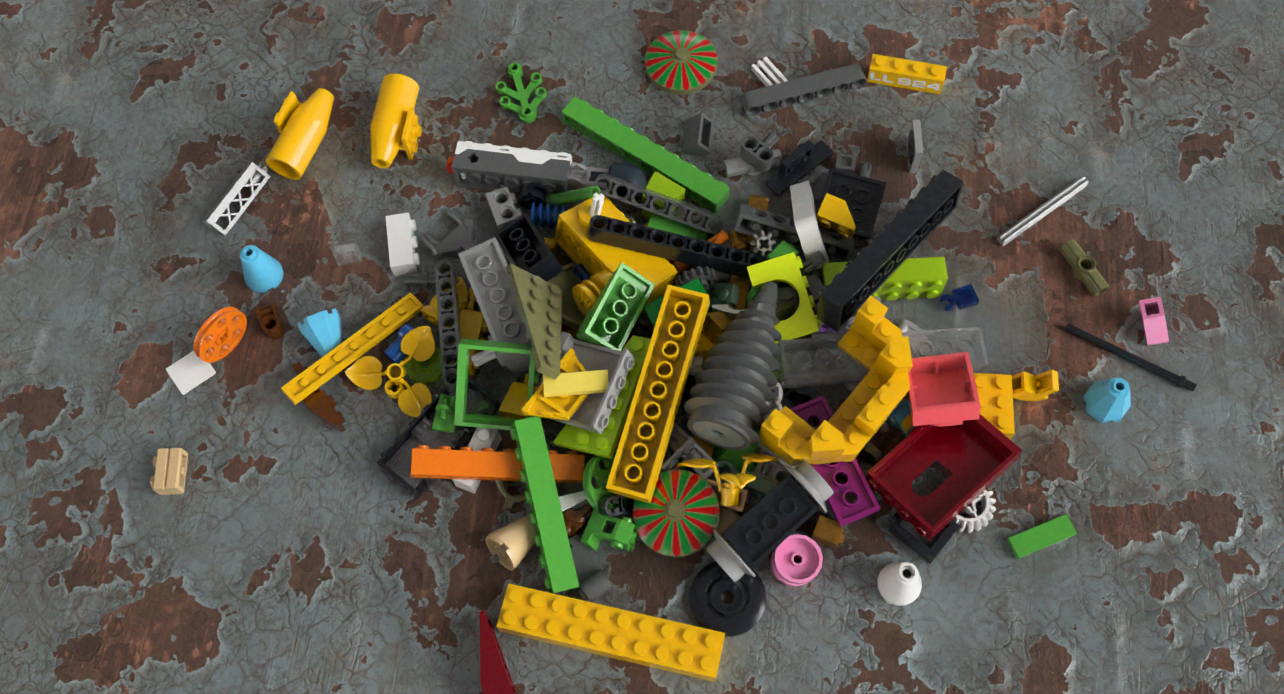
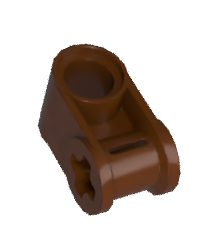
M270 300V303L261 307H254L260 325L267 336L273 340L281 338L285 331L274 300Z

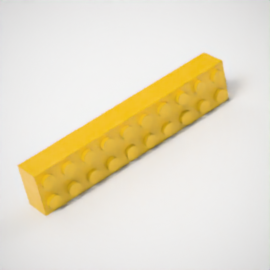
M667 285L607 481L606 489L611 493L651 504L709 308L710 300L708 294Z
M509 583L496 626L503 633L716 682L725 633Z

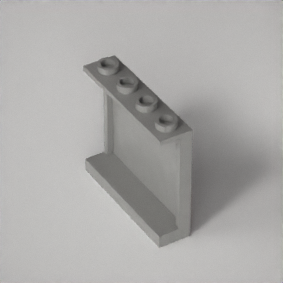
M562 332L560 361L569 349L572 348L585 371L608 370L609 385L605 393L589 394L569 421L548 419L602 435L604 428L609 423L612 409L617 404L618 395L625 386L627 374L633 367L635 357L626 348L621 352L576 340L569 333ZM542 376V378H541V380H540V382H539V384H538L537 389H538V388L541 386V384L543 383V376Z

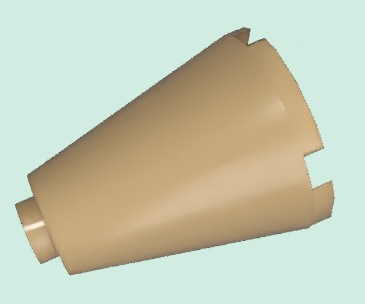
M528 514L489 533L485 541L493 556L497 554L501 558L499 563L512 571L517 568L535 544L534 534H536L535 525H531Z

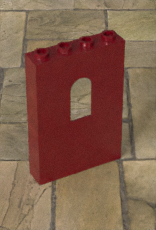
M981 414L979 419L965 420L961 425H920L867 472L866 480L872 491H877L888 506H893L904 521H909L920 536L926 537L930 541L1017 461L1022 449ZM936 460L952 474L928 496H919L912 489V482Z

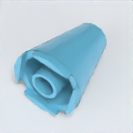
M254 245L245 246L240 251L244 281L251 290L258 293L268 292L267 290L275 289L279 286L284 275L279 261Z

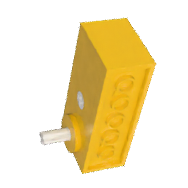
M595 193L593 198L578 204L558 216L554 240L589 278L603 269L613 274L622 262L655 284L645 305L664 295L667 285L674 286V280H676L678 271L665 258L594 242L587 237L590 219L595 215L630 222L623 212L619 211L605 195Z

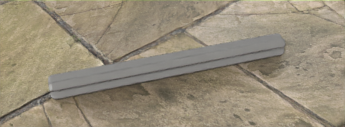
M1084 176L1078 178L1000 234L997 241L1002 246H1005L1084 189L1089 181Z

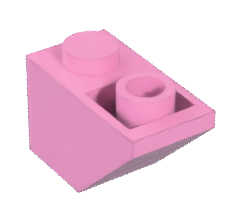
M1161 297L1139 300V309L1147 346L1169 342Z

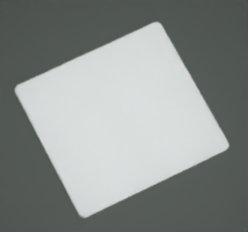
M194 350L166 368V371L182 395L216 374L211 364L197 357Z

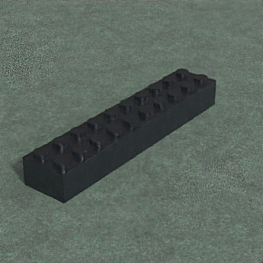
M942 170L938 175H934L926 187L923 186L914 199L911 198L906 207L896 213L893 221L886 223L878 236H873L869 245L866 248L863 247L858 252L857 257L853 261L850 260L840 274L837 273L827 287L824 286L818 295L820 298L817 305V319L838 332L867 299L887 281L957 208L963 180L945 170Z

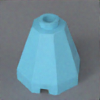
M336 308L331 309L332 313L328 314L327 310L304 318V324L302 322L297 323L301 333L321 357L342 343L341 317Z
M1122 378L1095 381L1083 396L1087 405L1085 407L1086 412L1101 423H1107L1108 421L1119 422L1131 407L1129 383Z

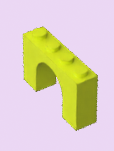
M794 252L747 267L753 289L763 286L766 282H785L791 285L798 293L799 307L795 314L786 320L779 321V324L775 325V329L782 336L781 340L775 342L777 345L818 333V327L822 326L821 321L817 319V315L814 316L812 308L815 307L812 295L808 296L806 288L809 287L806 275L802 276L800 268H803L800 256L796 257Z

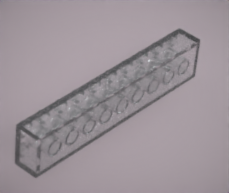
M981 327L902 332V337H909L912 358L969 352L973 373H982L989 366ZM843 336L779 340L777 344L782 350V354L776 357L780 364L778 375L782 388L860 383L869 370L837 346V343Z

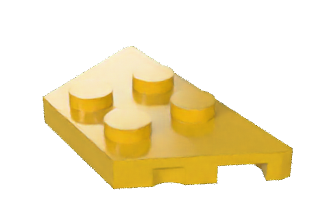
M570 348L560 361V373L585 371L582 363L576 357L575 351ZM542 383L521 411L524 415L569 421L589 394L544 397Z

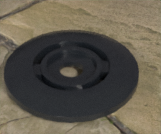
M716 561L708 564L698 572L690 587L689 603L693 616L703 628L723 632L725 637H734L748 632L757 625L765 610L766 591L761 578L752 568L750 569L756 577L744 574L736 582L731 579ZM718 578H721V579H722L721 581L717 582V583L713 586V588H712V590H711V593H706L708 587H709L716 579H718ZM730 591L733 593L734 601L731 604L722 602L721 595L723 592ZM748 602L747 609L741 615L734 618L733 614L738 613L743 608L744 603Z

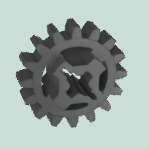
M699 266L696 269L690 268V271H683V275H678V279L674 280V285L681 287L699 278L706 293L710 289H714V285L718 284L716 271L713 268L709 269L708 266L704 268Z

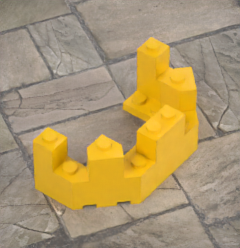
M870 296L857 311L851 328L837 343L840 349L868 369L869 372L828 422L824 420L818 429L815 430L793 411L784 406L781 411L775 408L761 425L759 432L760 442L791 467L798 466L804 460L813 465L842 461L852 462L910 390L908 373L913 364L909 337H902V330L884 317L888 308L873 296Z

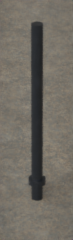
M1069 323L1064 329L1083 340L1176 383L1178 387L1182 386L1194 391L1197 386L1196 383L1187 380L1184 375L1179 376Z

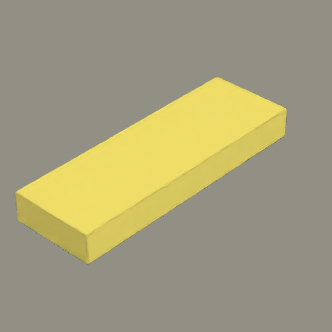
M608 370L560 373L556 380L543 374L544 397L605 393L609 385Z

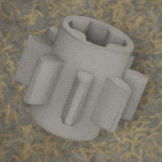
M761 229L759 234L753 233L754 240L749 243L755 245L753 248L755 253L760 250L764 256L765 251H773L771 246L776 241L770 240L771 232L765 235L764 230ZM761 239L766 242L764 246L759 242Z

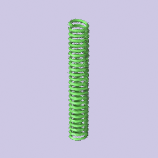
M590 186L548 195L546 203H550L551 207L555 206V204L560 205L591 199L596 190L597 194L600 195V188L598 186Z

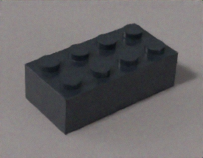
M524 213L494 234L511 264L535 276H539L547 282L563 271L562 266L543 235L527 213Z

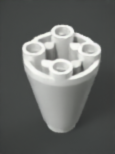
M892 562L887 564L880 571L877 579L878 590L889 604L899 606L910 604L918 598L922 589L919 572L916 566L909 562Z

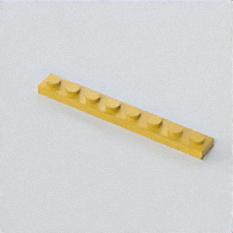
M410 292L281 387L282 392L294 405L298 404L421 312V309L424 307L423 304Z

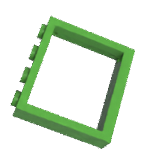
M465 338L460 340L458 344L454 425L510 430L514 421L523 419L466 413L470 349L530 354L528 402L535 393V385L539 384L540 373L536 372L530 351L533 348L532 345ZM526 415V418L535 417V416Z

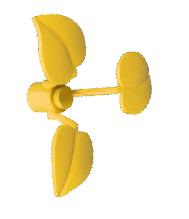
M429 326L417 327L403 337L400 348L404 354L409 356L404 361H401L400 364L393 363L388 366L386 371L381 372L382 363L376 357L365 356L358 359L345 371V374L355 385L366 390L380 387L382 384L381 376L387 375L392 380H400L407 387V390H403L399 394L398 406L403 413L418 418L422 409L432 402V395L429 388L423 383H416L411 387L404 380L406 375L404 365L412 357L422 362L428 360L434 354L435 341Z
M762 453L742 455V459H745L741 473L719 474L715 465L716 461L705 458L685 460L677 464V468L688 466L712 469L718 484V492H722L721 504L724 506H738L739 492L747 483L756 479L754 475L745 474L748 464L772 460L776 463L778 457ZM720 479H723V480L727 481V482H724V486H722V483H721V480H720Z

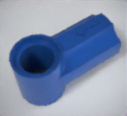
M410 324L405 325L399 331L398 338L384 351V354L393 363L398 364L407 355L401 351L400 347L403 337L415 329Z

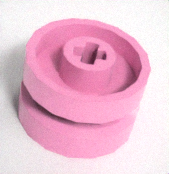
M795 534L787 537L773 550L770 566L772 573L778 581L787 586L797 587L805 585L818 575L822 568L823 556L820 547L814 540L805 535ZM794 557L796 561L800 562L799 564L794 562Z

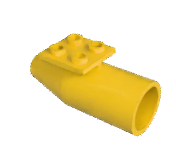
M388 74L382 80L370 125L371 163L378 168H389L399 150H405L408 159L413 160L414 153L418 149L417 139L421 136L422 128L418 124V116L415 115L414 108L419 86L408 76Z
M318 88L307 100L301 103L298 101L295 93L290 91L288 97L284 99L281 109L274 117V123L280 135L266 158L267 165L273 171L291 180L301 179L327 132L334 102L332 93L326 89Z

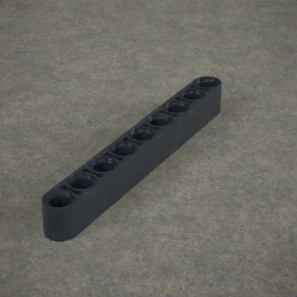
M602 215L591 217L587 230V237L594 242L698 267L701 266L702 268L708 266L709 269L713 268L715 271L748 279L750 277L747 267L765 261L764 257L758 253Z

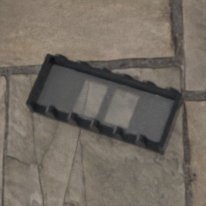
M468 376L466 413L492 416L500 407L498 398ZM457 379L451 380L450 383H455ZM447 387L437 392L435 399L430 405L427 404L422 409L419 417L408 424L407 430L394 439L393 445L387 451L382 452L376 462L383 472L417 499L435 479L410 478L412 448L416 449L418 445H425L413 436L411 431L424 417L434 422L435 408L439 402L440 394L456 396V394L449 392ZM455 425L454 433L441 432L429 445V449L449 446L451 450H460V447H464L472 439L477 427Z

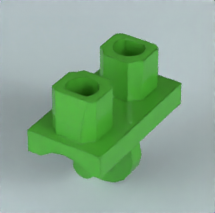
M440 394L432 426L434 431L454 433L456 396Z

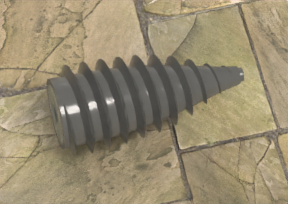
M766 282L757 293L756 298L748 303L747 310L738 312L736 320L726 324L725 332L718 335L716 345L712 346L708 352L709 358L702 363V372L697 374L696 385L689 392L691 399L687 400L684 404V411L689 418L687 423L689 430L698 438L712 445L731 450H743L748 448L749 445L760 442V437L755 431L760 430L761 425L765 422L761 416H766L770 413V407L766 402L774 399V393L770 387L777 385L778 380L773 373L780 369V364L775 357H779L782 354L781 348L775 343L781 340L782 336L775 329V325L779 324V320L776 318L778 286L774 282Z

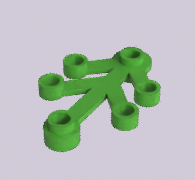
M513 62L508 66L507 70L509 77L514 79L517 92L506 87V83L503 81L496 83V92L506 95L499 100L501 108L518 113L520 120L529 124L536 119V108L547 97L546 89L543 87L536 89L542 83V75L535 72L531 75V82L524 90L521 79L523 75L522 67L520 64ZM535 90L536 97L529 104L528 99ZM509 97L519 101L521 106L511 103Z

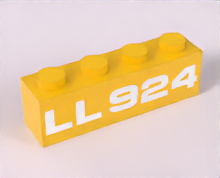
M872 54L867 82L940 95L945 81L947 66Z

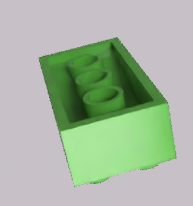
M621 262L586 315L575 336L587 343L621 351L655 284Z

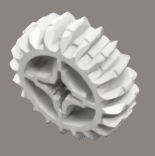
M984 490L968 507L963 509L960 513L964 514L966 518L957 515L953 519L954 522L960 525V532H963L965 527L968 533H971L973 528L979 531L981 525L986 527L988 520L993 519L992 513L996 511V507L992 505L996 502V499L989 498L992 496L993 491ZM981 501L982 512L980 516H977L975 505Z

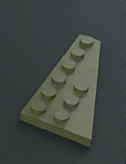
M510 263L506 267L507 274L511 275L512 280L510 284L517 294L515 301L522 324L527 327L525 334L533 347L530 351L536 371L556 380L560 375L563 289Z

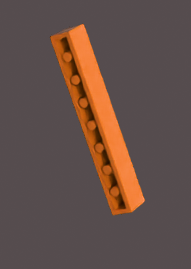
M418 445L416 449L412 448L410 478L521 481L519 470L522 469L521 462L516 460L515 449H503V452H494V448H482L481 451H473L471 447H460V450H451L449 446L429 449V446ZM548 450L555 483L583 482L585 455H579L577 451H567L566 454H558V451Z

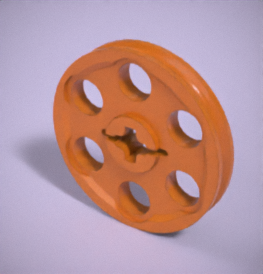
M225 307L212 314L197 332L193 344L195 355L207 363H213L226 357L238 345L245 333L247 326L245 314L235 307Z

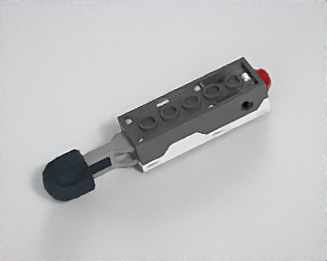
M458 141L455 155L449 157L446 164L447 172L454 174L458 187L486 191L508 187L510 193L513 192L519 195L521 193V185L524 183L535 182L541 184L547 189L548 196L594 186L596 177L603 173L644 188L646 187V178L643 172L632 164L614 162L609 169L586 167L580 163L572 162L571 154L565 152L556 153L547 150H531L525 147L514 148L507 145L497 146L489 143L480 144L471 141ZM605 179L598 181V185L601 188L609 186L608 181ZM618 186L616 189L620 195L627 193L625 186ZM637 193L635 199L641 197L642 193ZM607 196V198H609L610 200L620 201V200H617V199H614V198H611V197Z

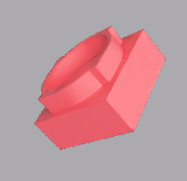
M969 352L912 358L913 367L908 373L910 390L907 396L913 426L929 424L933 426L961 425L965 420L979 419L980 401Z

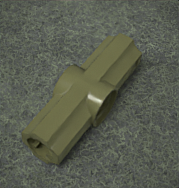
M1075 239L1067 241L1059 248L1073 268V276L1076 279L1082 280L1093 297H1097L1109 289L1110 286L1096 269L1095 259L1086 255Z

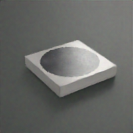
M912 120L906 140L909 173H916L918 171L924 153L920 120Z

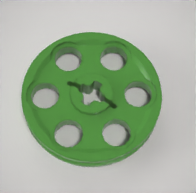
M615 451L612 459L597 455L593 456L584 470V493L589 504L598 513V502L602 496L617 495L605 488L616 455ZM600 459H602L605 464L604 470H602L599 467ZM592 477H594L597 480L596 488L592 486ZM624 498V499H623V508L626 509V507H627V501H626V499ZM614 504L608 505V508L614 507Z

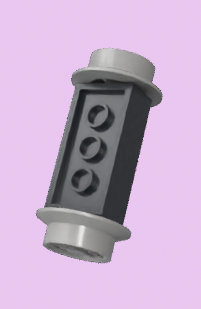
M805 460L795 469L785 465L783 468L788 475L781 479L722 533L730 542V545L715 529L713 530L715 541L706 550L734 582L738 581L744 574L756 577L742 558L754 568L818 509L824 513L827 512L824 502L834 492L821 475Z

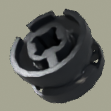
M535 182L522 184L520 188L521 193L518 198L519 204L527 209L532 208L533 202H535L536 208H538L540 203L544 207L547 189Z

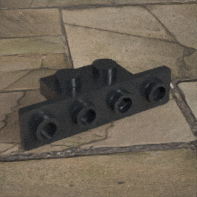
M810 140L804 144H799L794 152L790 155L786 154L781 159L779 172L766 181V186L776 196L781 195L791 185H794L799 179H802L815 169V166H819L832 156L833 150L822 140L815 145Z

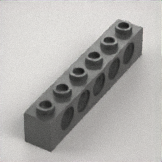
M740 204L734 220V231L753 236V233L757 235L763 229L765 235L768 232L772 233L770 240L776 241L777 244L784 240L788 244L794 245L797 250L803 251L794 219ZM819 227L828 259L836 262H849L854 250L853 237H845L837 232Z

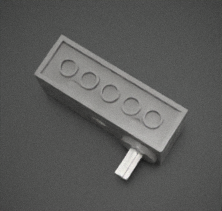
M494 237L459 253L458 255L490 331L489 341L532 345L525 334L527 327L521 321L515 301L517 294L510 284L512 280L511 275L507 274L506 267L510 262L497 239ZM484 350L471 356L475 367L497 358L502 367L507 366L514 376L529 370L530 354Z

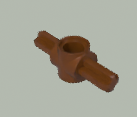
M589 502L578 511L570 509L563 514L567 535L570 538L576 534L579 535L586 528V520L591 517L594 510Z

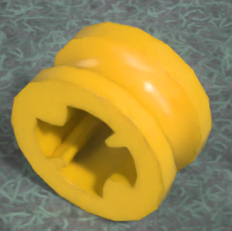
M390 379L384 386L387 395L393 399H398L399 394L405 390L400 380ZM393 385H396L397 387H399V388H397L398 391H396V392H393V391L390 390V389H393V388H392Z

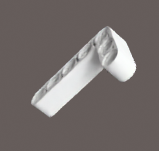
M808 180L791 185L790 192L794 223L805 258L807 260L817 251H820L826 259L823 263H829L818 227L810 182ZM820 264V265H819L817 268H815V269L822 268V264Z

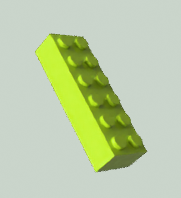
M945 257L908 258L872 296L889 301L897 300L898 298L913 300L918 297L932 299L941 296L948 280ZM848 262L823 263L819 277L822 284L827 287L833 277L844 270Z

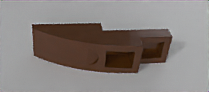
M300 362L292 365L297 375L308 368L307 366L303 367ZM318 388L303 399L307 407L324 423L341 432L346 430L342 424L346 421L340 411L336 412L334 407L337 404L332 395L328 396L324 390L320 391Z

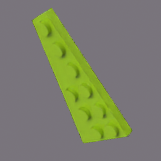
M633 335L624 346L635 357L634 364L627 374L625 386L618 395L617 404L612 409L609 423L604 428L602 435L566 424L553 441L555 445L612 459L629 413L651 341L650 338Z

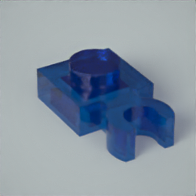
M972 284L953 289L952 295L945 294L940 299V302L948 301L950 303L945 306V311L952 310L956 305L961 310L979 303V298Z

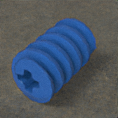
M533 202L531 219L536 226L540 223L542 228L546 224L549 228H553L554 224L556 227L558 216L566 211V207L563 205L561 210H559L558 205L555 204L554 208L551 209L550 203H548L546 208H543L542 203H540L538 208H536L535 202Z

